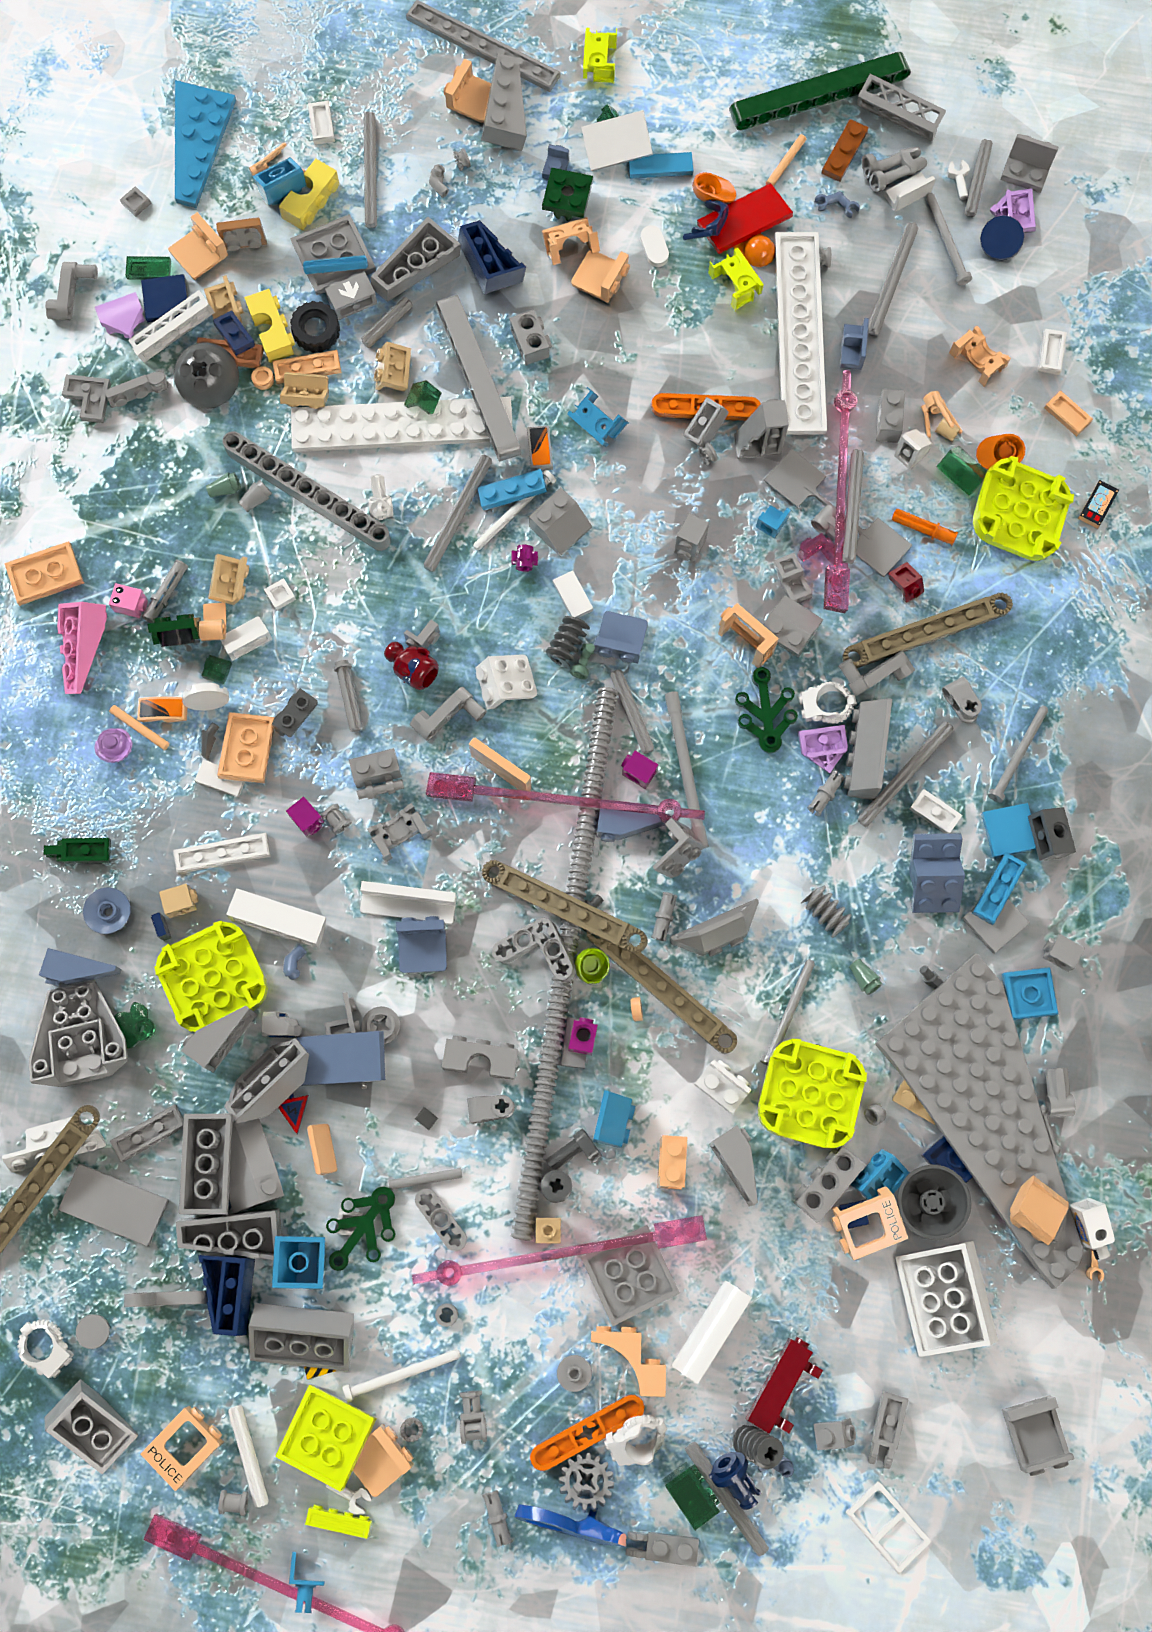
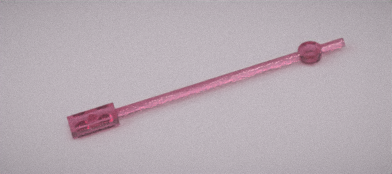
M849 370L843 371L842 390L834 398V405L841 412L833 565L829 564L825 568L823 607L825 610L844 614L848 611L850 583V569L842 567L849 413L858 402L857 396L851 391V371Z
M430 772L426 789L427 797L473 802V796L476 794L655 814L664 823L671 818L678 821L680 817L705 819L704 810L681 808L680 804L674 799H665L659 805L480 786L476 785L475 777ZM667 810L674 811L672 816H668L665 813Z
M703 1215L655 1223L654 1232L460 1266L456 1261L446 1260L438 1266L437 1270L412 1274L413 1284L439 1280L443 1285L452 1286L457 1284L464 1275L656 1241L658 1249L706 1241ZM448 1268L454 1270V1276L451 1278L446 1276Z
M157 1513L154 1515L143 1540L188 1561L191 1560L195 1553L297 1601V1588L200 1544L199 1540L202 1534ZM312 1597L313 1609L363 1632H405L402 1627L396 1624L388 1625L383 1629L321 1599Z

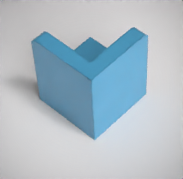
M769 506L765 513L762 512L759 516L756 528L775 539L788 520L791 510L786 508L783 513L775 507Z

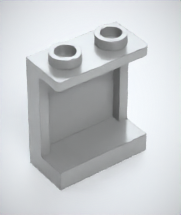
M1052 1396L1042 1397L1002 1409L1020 1470L1029 1473L1030 1476L1042 1474L1045 1472L1044 1468L1053 1466L1054 1469L1066 1467L1069 1465L1068 1461L1074 1460L1073 1454L1069 1452L1056 1412V1408H1059L1056 1398Z

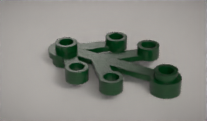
M759 667L753 672L752 682L758 686L761 708L750 701L749 695L745 692H739L736 695L735 703L762 721L764 730L752 723V718L749 714L739 716L738 726L759 739V746L764 752L775 753L782 745V734L791 724L796 722L798 714L795 710L788 709L784 713L783 721L775 729H773V720L784 706L793 700L795 692L790 687L784 688L781 691L780 698L771 707L768 691L771 673L767 668ZM762 672L766 677L761 679L758 677V673ZM789 692L791 698L784 697L783 693ZM743 696L746 698V702L741 703L738 701V698ZM793 714L795 718L789 720L786 715ZM746 718L749 720V723L744 725L741 723V719ZM773 738L775 743L768 744L766 739Z
M385 1186L378 1187L371 1196L356 1199L347 1197L341 1202V1209L346 1213L354 1211L355 1208L371 1206L366 1215L339 1220L331 1218L327 1221L326 1229L333 1234L337 1233L340 1229L356 1227L341 1250H336L330 1255L329 1265L333 1270L341 1271L347 1267L349 1262L348 1256L364 1233L368 1248L366 1252L367 1260L374 1263L380 1259L381 1252L377 1248L374 1219L379 1212L383 1225L381 1238L386 1242H390L395 1238L396 1233L394 1228H392L389 1210L395 1203V1195L390 1188ZM381 1194H385L388 1197L387 1202L384 1204L378 1201V1197ZM347 1200L353 1203V1208L350 1210L344 1208V1202ZM331 1221H336L338 1223V1228L336 1230H331L329 1228V1223ZM387 1229L393 1232L392 1237L389 1239L383 1235ZM371 1250H376L378 1252V1257L376 1259H371L369 1257V1252ZM341 1256L344 1260L343 1264L336 1265L334 1258Z

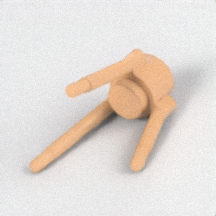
M282 143L261 161L250 166L251 174L254 176L269 168L267 163L276 158L287 144Z
M932 391L924 396L923 401L925 404L921 406V409L924 413L925 430L928 438L931 437L928 412H931L933 415L941 412L950 428H954V425L960 428L939 391Z

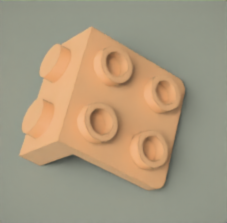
M464 59L461 65L455 68L453 79L444 88L446 108L484 123L491 83L474 76L472 62Z
M589 250L571 280L572 286L609 303L613 294L617 293L622 278L626 277L629 272V255L621 251L617 259L614 260L599 252L592 253Z
M384 1424L369 1435L353 1469V1472L373 1497L380 1495L414 1465L412 1462L414 1457L405 1446L402 1448L396 1441L398 1438L396 1433L390 1426L385 1427Z

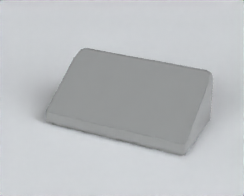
M706 397L683 436L704 448L706 443L711 442L729 411Z

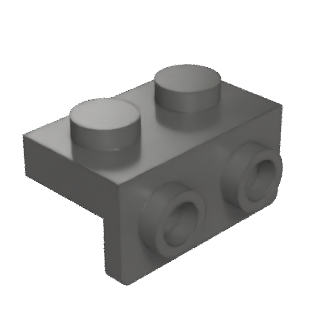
M300 688L297 693L290 697L285 708L275 716L272 723L275 731L281 736L287 735L292 737L317 706L318 701Z

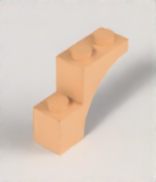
M596 1326V1331H591V1342L610 1346L629 1361L638 1379L640 1396H666V1365L660 1364V1359L647 1358L645 1363H641V1332H636V1327H621L620 1332L611 1331V1326Z

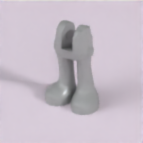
M919 147L901 149L899 153L877 161L873 154H866L862 157V169L865 178L870 179L871 189L875 192H880L886 188L887 184L903 176H912L927 166V160L924 157H919L921 155ZM900 165L897 169L883 173L885 170Z

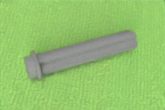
M340 660L335 662L334 671L338 675L349 729L351 732L360 731L363 725L350 671L352 665L348 660Z

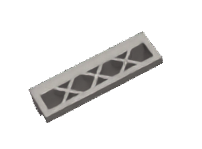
M872 74L869 75L858 95V106L930 141H933L937 128L946 113L945 109ZM871 82L880 86V93L872 94L867 91ZM891 93L898 94L900 101L896 103L888 102L886 95ZM914 102L918 104L919 110L911 113L907 111L905 104ZM933 111L939 115L935 123L926 120L924 113Z

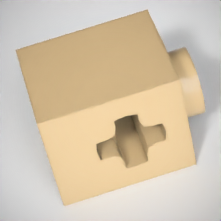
M187 884L159 892L164 913L169 918L197 910L195 903L199 902L196 890L191 889Z
M536 1218V1243L561 1244V1218Z

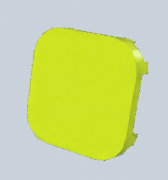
M1010 456L1009 458L1001 459L991 466L985 475L973 515L975 533L984 542L1032 561L1044 560L1058 550L1062 543L1059 539L1069 505L1074 501V494H1071L1068 485L1064 482L1066 478L1060 474L1054 477L1019 463L1018 457Z
M214 922L212 926L172 945L167 944L162 948L161 953L157 957L156 966H154L155 973L159 977L176 1016L175 1019L180 1026L193 1033L244 1006L254 1011L262 1005L267 996V981L250 942L242 929L233 923Z
M790 1039L780 1043L773 1050L769 1058L758 1103V1117L761 1125L774 1135L820 1148L834 1149L843 1146L852 1138L855 1132L854 1127L863 1088L867 1082V1073H865L863 1064L856 1058L857 1056L849 1052H841L801 1041V1039Z

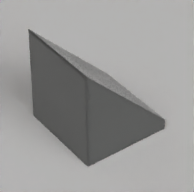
M425 1107L415 1118L416 1121L428 1130L438 1119Z

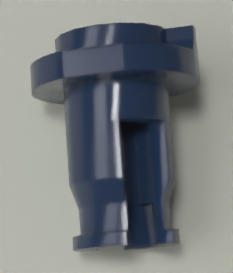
M728 1452L715 1461L712 1471L708 1476L715 1486L719 1488L726 1487L731 1495L740 1502V1507L743 1510H749L758 1504L753 1495L759 1496L762 1493L755 1487L753 1480L746 1472L748 1460L741 1452Z

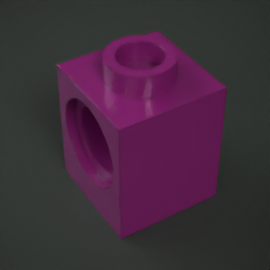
M635 750L632 756L627 755L621 764L623 767L622 775L646 789L658 771L659 764Z
M304 796L286 810L288 816L306 837L309 834H316L322 828L324 820Z
M582 1017L579 1018V1021L574 1020L568 1051L592 1056L598 1027L597 1024H593L594 1020ZM587 1030L590 1033V1039L585 1042L579 1041L576 1036L578 1031Z

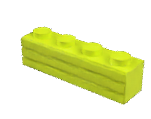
M314 1504L308 1509L305 1525L367 1539L372 1520L366 1515L357 1517L348 1511L339 1513L338 1509L329 1508V1510L323 1509V1506Z

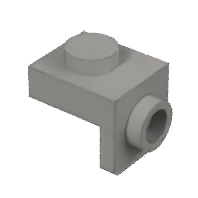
M430 620L418 636L406 630L404 632L405 643L409 647L417 646L427 649L430 644L434 645L439 639V625Z
M850 1418L814 1424L817 1450L842 1449L855 1444L856 1431Z

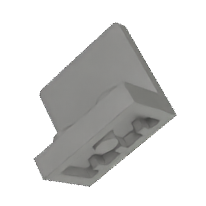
M1017 134L1000 180L1041 193L1059 147L1049 142L1034 139L1028 135Z
M671 818L665 825L670 830L668 835L676 844L653 865L655 871L669 878L679 876L684 871V867L690 861L697 859L701 854V850L705 848L704 844L689 827Z

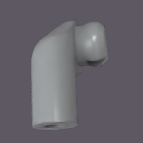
M437 164L430 172L429 184L444 198L449 193V189L443 184L445 169L442 165Z

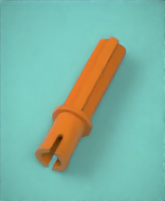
M896 509L892 516L894 522L929 535L932 540L936 538L953 546L958 532L942 527L940 523H932L900 509Z

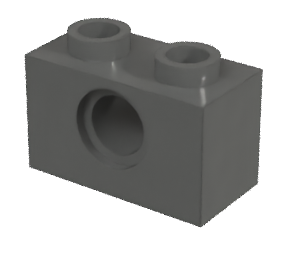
M1064 807L1042 809L1028 816L1039 861L1060 859L1076 852Z

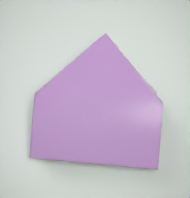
M1008 189L1006 195L997 205L994 204L990 209V212L995 217L1005 215L1019 221L1024 232L1036 231L1032 189L1010 191Z
M136 292L95 307L102 327H105L108 334L121 333L125 338L131 339L134 335L133 329L137 324L144 322L143 309Z
M845 725L798 731L801 754L826 772L831 773L848 748Z

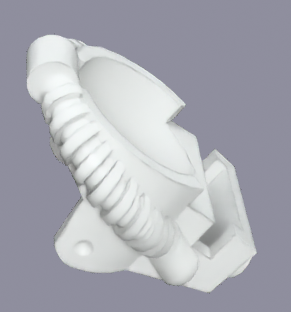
M825 682L820 686L818 685L817 688L809 687L807 691L801 692L802 696L799 697L800 705H803L804 710H801L802 718H805L806 722L823 720V722L829 724H837L846 720L847 717L849 718L852 710H854L853 706L857 705L856 696L851 695L847 687L845 688L844 685L837 684L836 682ZM829 691H837L847 698V705L840 714L838 712L826 713L818 707L820 696Z
M42 1319V1321L37 1320V1322L33 1321L32 1324L27 1322L20 1329L22 1335L19 1336V1345H17L19 1350L17 1351L20 1354L19 1358H21V1361H24V1364L28 1365L27 1367L29 1368L31 1367V1369L36 1368L38 1375L44 1374L47 1378H56L61 1373L60 1369L64 1365L67 1366L73 1360L72 1356L74 1354L67 1350L68 1345L62 1341L64 1338L61 1335L62 1332L59 1331L60 1328H57L54 1322L45 1321V1319ZM38 1328L46 1329L45 1331L53 1342L52 1353L45 1360L35 1359L27 1349L28 1335Z
M650 1415L635 1416L625 1421L622 1428L618 1429L614 1435L613 1432L606 1434L605 1446L607 1450H611L612 1460L616 1461L619 1466H630L631 1464L649 1465L653 1462L654 1454L657 1453V1450L663 1444L667 1427L663 1419H657ZM641 1427L656 1428V1436L651 1442L641 1445L636 1444L635 1447L628 1443L629 1440L640 1436Z

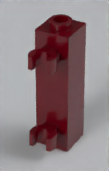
M798 1337L795 1340L787 1339L745 1417L747 1421L770 1434L774 1425L790 1434L794 1424L779 1415L803 1370L819 1379L823 1372L822 1369L809 1362L813 1354L808 1349L810 1344Z

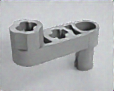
M62 262L57 299H48L45 304L48 319H72L76 282L78 278L97 279V265Z
M904 651L893 655L865 675H860L851 658L838 666L849 681L848 686L855 696L863 693L891 673L894 674L897 681H900L915 671Z
M460 687L431 716L424 710L417 713L410 722V726L428 741L460 709L464 708L477 722L484 717L487 710L482 708L473 699V695L464 687Z

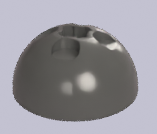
M208 342L196 343L186 348L178 357L174 366V382L180 395L189 404L198 408L211 409L223 405L234 395L239 383V369L234 357L222 346Z
M925 1165L913 1170L905 1177L898 1191L897 1206L903 1222L912 1232L923 1238L941 1240L955 1235L964 1227L971 1212V1196L966 1183L956 1172L941 1165Z

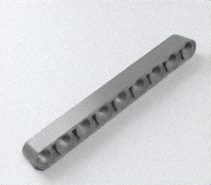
M458 295L436 301L440 318L498 461L521 455L518 440Z
M235 431L224 435L223 445L230 458L372 548L383 551L390 546V534L384 524ZM238 443V446L234 448L230 447L232 444ZM250 455H257L253 459H248ZM269 466H275L273 470H266ZM288 477L293 478L289 482H284V480ZM304 489H311L309 493H302ZM324 500H329V501H330V502H329L328 504H326V505H321V504H320V503H321L322 501H324ZM343 511L348 512L344 517L338 516ZM360 523L366 524L364 528H357V525ZM379 534L385 535L381 540L375 539Z

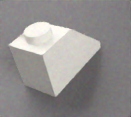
M914 429L901 437L894 456L911 470L929 452L932 442H930L926 434Z

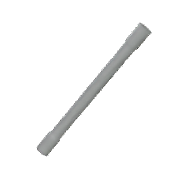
M676 691L665 694V700L676 744L692 826L691 831L707 848L709 846L705 826L702 821L683 726L679 694Z

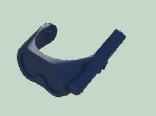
M706 200L705 206L719 213V216L712 223L708 224L706 228L693 227L692 233L683 235V240L718 236L727 220L729 205L720 201Z

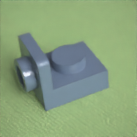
M549 144L542 178L549 179L551 168L567 170L569 149L561 145Z

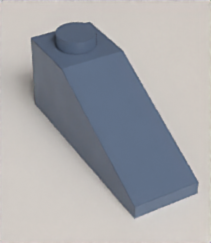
M601 805L597 837H600L605 842L622 840L665 826V823L670 819V814Z
M47 948L39 976L46 979V984L59 987L60 983L70 985L118 975L122 969L111 964Z

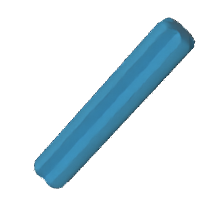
M365 255L303 262L305 274L368 268V261Z

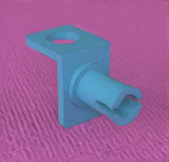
M292 1552L289 1584H294L295 1587H298L295 1613H302L303 1601H305L304 1613H312L313 1588L324 1586L325 1581L294 1580L296 1552Z

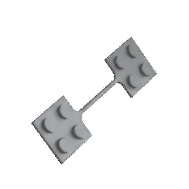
M793 449L763 480L797 508L807 497L813 496L825 506L830 505L835 508L840 514L841 519L846 521L845 514L816 492L817 486L826 478V475ZM879 518L867 529H862L858 526L859 539L857 540L856 556L882 577H885L912 547L911 543Z

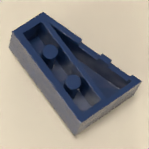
M480 220L460 226L458 242L461 244V249L484 294L524 281L526 266L522 262L519 263L512 256V252L508 248L505 249L498 242V238Z
M198 1255L199 1263L202 1264L204 1278L202 1279L204 1286H206L209 1301L207 1306L213 1334L228 1336L247 1335L255 1259Z

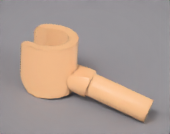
M1091 1249V1266L1086 1270V1276L1092 1281V1273L1098 1271V1280L1101 1282L1104 1279V1272L1098 1268V1260L1095 1259Z

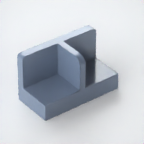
M864 318L862 326L844 324L840 368L862 370L866 358L869 318Z

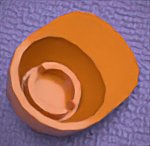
M707 172L699 173L695 176L692 184L693 191L701 201L718 200L726 203L735 201L736 190L730 181Z
M761 233L733 247L734 249L739 248L748 263L754 267L767 266L775 258L774 243L770 238Z
M1015 434L996 435L985 438L979 444L976 450V457L978 463L986 469H989L999 460L1009 458L1010 456L1018 457V462L1020 463L1025 456L1026 447L1023 440Z

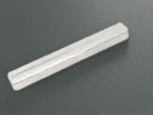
M237 1405L231 1407L228 1413L255 1507L258 1508L268 1504L269 1499L243 1407Z

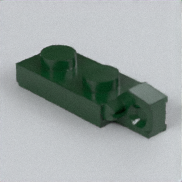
M62 838V840L57 841V845H44L43 855L47 858H56L57 862L110 863L111 839Z

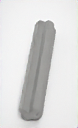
M403 297L361 338L362 343L368 348L372 347L412 308V302L407 297Z

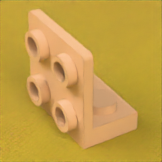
M198 212L191 216L194 225L192 226V231L168 248L170 254L193 280L199 278L228 256L223 240Z

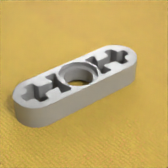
M421 1189L415 1196V1203L448 1249L452 1251L463 1249L467 1243V1237L462 1228L433 1190ZM425 1194L428 1196L431 1194L433 1198L430 1201L433 1206L436 1207L439 1203L441 1208L434 1210L428 1216L426 1212L431 1209L426 1204H420L423 1200L421 1195ZM443 1212L447 1215L448 1222L444 1227L435 1225L434 1217L437 1213ZM452 1223L455 1225V1228L451 1229L455 1235L461 1234L462 1236L460 1246L456 1244L451 1246L449 1243L451 1241L450 1235L446 1233L443 1236L441 1231L447 1230Z

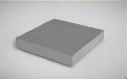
M1009 899L993 925L972 914L974 908L962 918L993 954L1030 923Z

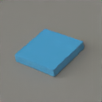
M1028 803L981 813L993 858L1001 857L1006 852L1011 855L1036 850L1028 816L1031 815Z
M1050 967L1002 973L1004 991L1013 1020L1059 1014Z

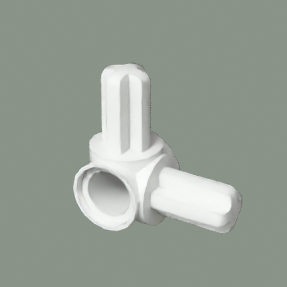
M381 474L371 476L373 496L369 499L370 516L378 520L393 517L392 498L386 495L384 476Z

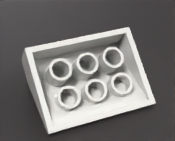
M973 1241L895 1257L919 1357L988 1346L998 1341Z

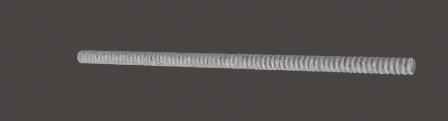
M610 687L598 689V702L595 704L597 708L594 710L596 715L593 717L595 722L592 723L594 729L591 730L593 736L590 737L592 742L589 743V748L591 749L588 750L590 756L587 757L589 763L586 764L587 770L584 773L586 775L583 779L585 784L582 786L584 791L581 792L583 798L580 799L582 805L579 806L581 812L578 813L580 819L577 820L579 826L576 827L578 832L575 833L574 837L576 840L573 842L575 847L572 848L574 854L571 855L573 861L570 862V866H572L569 869L571 875L568 876L570 882L567 883L568 890L565 892L585 902L584 897L587 895L585 890L588 888L586 883L589 882L587 876L590 875L588 869L591 868L589 862L592 861V857H590L593 854L591 848L594 847L592 841L595 840L594 834L597 831L595 829L598 824L596 820L599 818L597 813L600 812L598 806L601 805L599 799L602 798L600 792L603 791L601 785L604 784V780L602 778H605V773L603 772L606 771V766L604 765L607 764V751L610 748L608 745L611 741L609 737L612 735L610 730L613 729L611 725L614 722L612 717L615 716L613 710L616 709L614 703L617 702L615 696L618 695V691ZM561 919L563 926H560L562 931L560 936L572 961L575 962L576 958L574 956L577 955L578 951L576 948L579 946L577 940L580 939L578 933H581V929ZM560 946L556 949L558 953L560 951ZM561 960L557 961L562 968L560 973L564 976L567 975L566 970L569 967L564 966ZM555 976L552 977L554 983L550 986L552 988V991L549 993L551 998L548 999L550 1006H547L549 1013L546 1014L548 1020L545 1021L547 1027L543 1030L545 1032V1035L542 1037L544 1043H541L543 1050L540 1051L542 1058H539L541 1064L538 1065L540 1071L536 1074L538 1080L535 1081L537 1088H534L536 1095H533L535 1102L532 1103L534 1108L530 1112L532 1114V1118H529L531 1125L528 1126L530 1133H527L529 1140L525 1143L528 1146L524 1150L526 1152V1156H523L525 1164H522L524 1171H521L523 1178L519 1181L522 1184L521 1187H518L520 1194L517 1195L519 1202H516L518 1209L514 1212L517 1215L513 1219L515 1221V1225L512 1226L514 1233H511V1237L514 1239L526 1241L533 1240V1236H531V1232H534L532 1224H535L533 1217H536L534 1211L538 1208L536 1201H539L537 1193H540L538 1186H541L539 1179L543 1176L540 1173L544 1169L542 1163H545V1159H543V1155H546L544 1148L547 1147L545 1141L548 1140L546 1135L550 1131L548 1125L551 1124L549 1117H552L550 1110H553L551 1103L554 1102V1098L552 1096L556 1093L554 1091V1087L557 1086L555 1080L558 1079L556 1072H559L557 1065H560L558 1058L561 1057L559 1052L563 1048L561 1046V1043L564 1042L562 1035H565L563 1028L566 1027L564 1021L567 1020L565 1013H568L566 1007L570 1003L568 1001V998L571 997L569 991L572 990L570 984L573 983V980L562 982L555 978Z

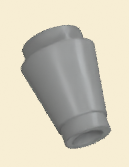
M259 480L251 485L238 503L248 512L267 501L272 492Z

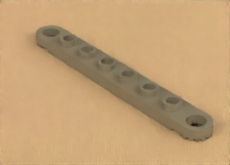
M1003 592L863 640L845 649L842 656L843 662L849 659L848 654L850 652H857L861 659L853 662L856 668H860L891 657L900 651L905 652L1003 617L1012 609V599L1008 594ZM1003 600L1006 603V608L1003 610L997 609V606L995 607L994 604L995 601Z
M490 860L483 865L481 870L482 876L488 883L631 953H640L646 948L648 939L642 930L497 860ZM497 866L500 870L498 876L490 878V869ZM635 934L640 935L641 943L637 947H631L629 945L630 937Z
M587 931V938L592 944L602 950L614 963L714 1049L723 1054L730 1053L735 1049L737 1045L735 1033L641 952L631 953L602 938L596 939L592 936V933ZM721 1035L730 1036L732 1040L730 1047L723 1048L719 1045L718 1039Z
M84 1105L75 1112L0 1212V1254L98 1125L100 1113L94 1106ZM90 1112L94 1117L93 1123L84 1124L80 1119L81 1113Z

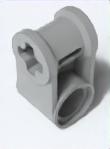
M962 676L942 687L945 699L952 706L959 719L965 723L974 722L982 709V704L972 690L968 680Z
M506 1095L479 1096L467 1099L469 1123H483L491 1120L506 1119L512 1116L515 1111L514 1102ZM501 1101L509 1105V1108H505V1113L497 1109V1106L501 1105Z

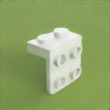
M526 655L488 656L475 667L476 677L479 680L482 698L485 701L487 710L495 709L505 700L529 699L537 696V689Z

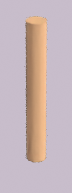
M800 134L766 181V185L769 183L773 186L807 140L804 135Z
M113 705L110 708L109 712L151 742L163 750L168 748L170 744L168 741L119 707Z

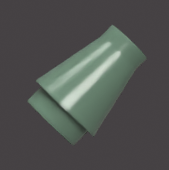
M227 472L214 482L206 485L210 498L236 494L241 489L240 481L235 472L231 474Z
M857 959L849 966L862 992L870 995L882 986L881 977L864 964L861 959Z

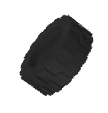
M311 301L303 303L302 306L296 308L297 310L293 312L292 319H290V327L293 338L300 348L302 347L305 351L316 353L324 352L326 349L329 350L332 345L336 344V340L340 336V325L334 309H331L330 305L324 304L321 301ZM309 319H322L326 323L325 331L319 336L307 334L305 324Z

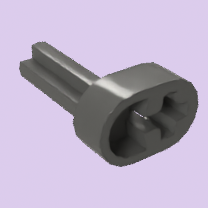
M583 1128L573 1135L574 1139L546 1159L552 1171L557 1170L582 1151L591 1163L602 1157Z

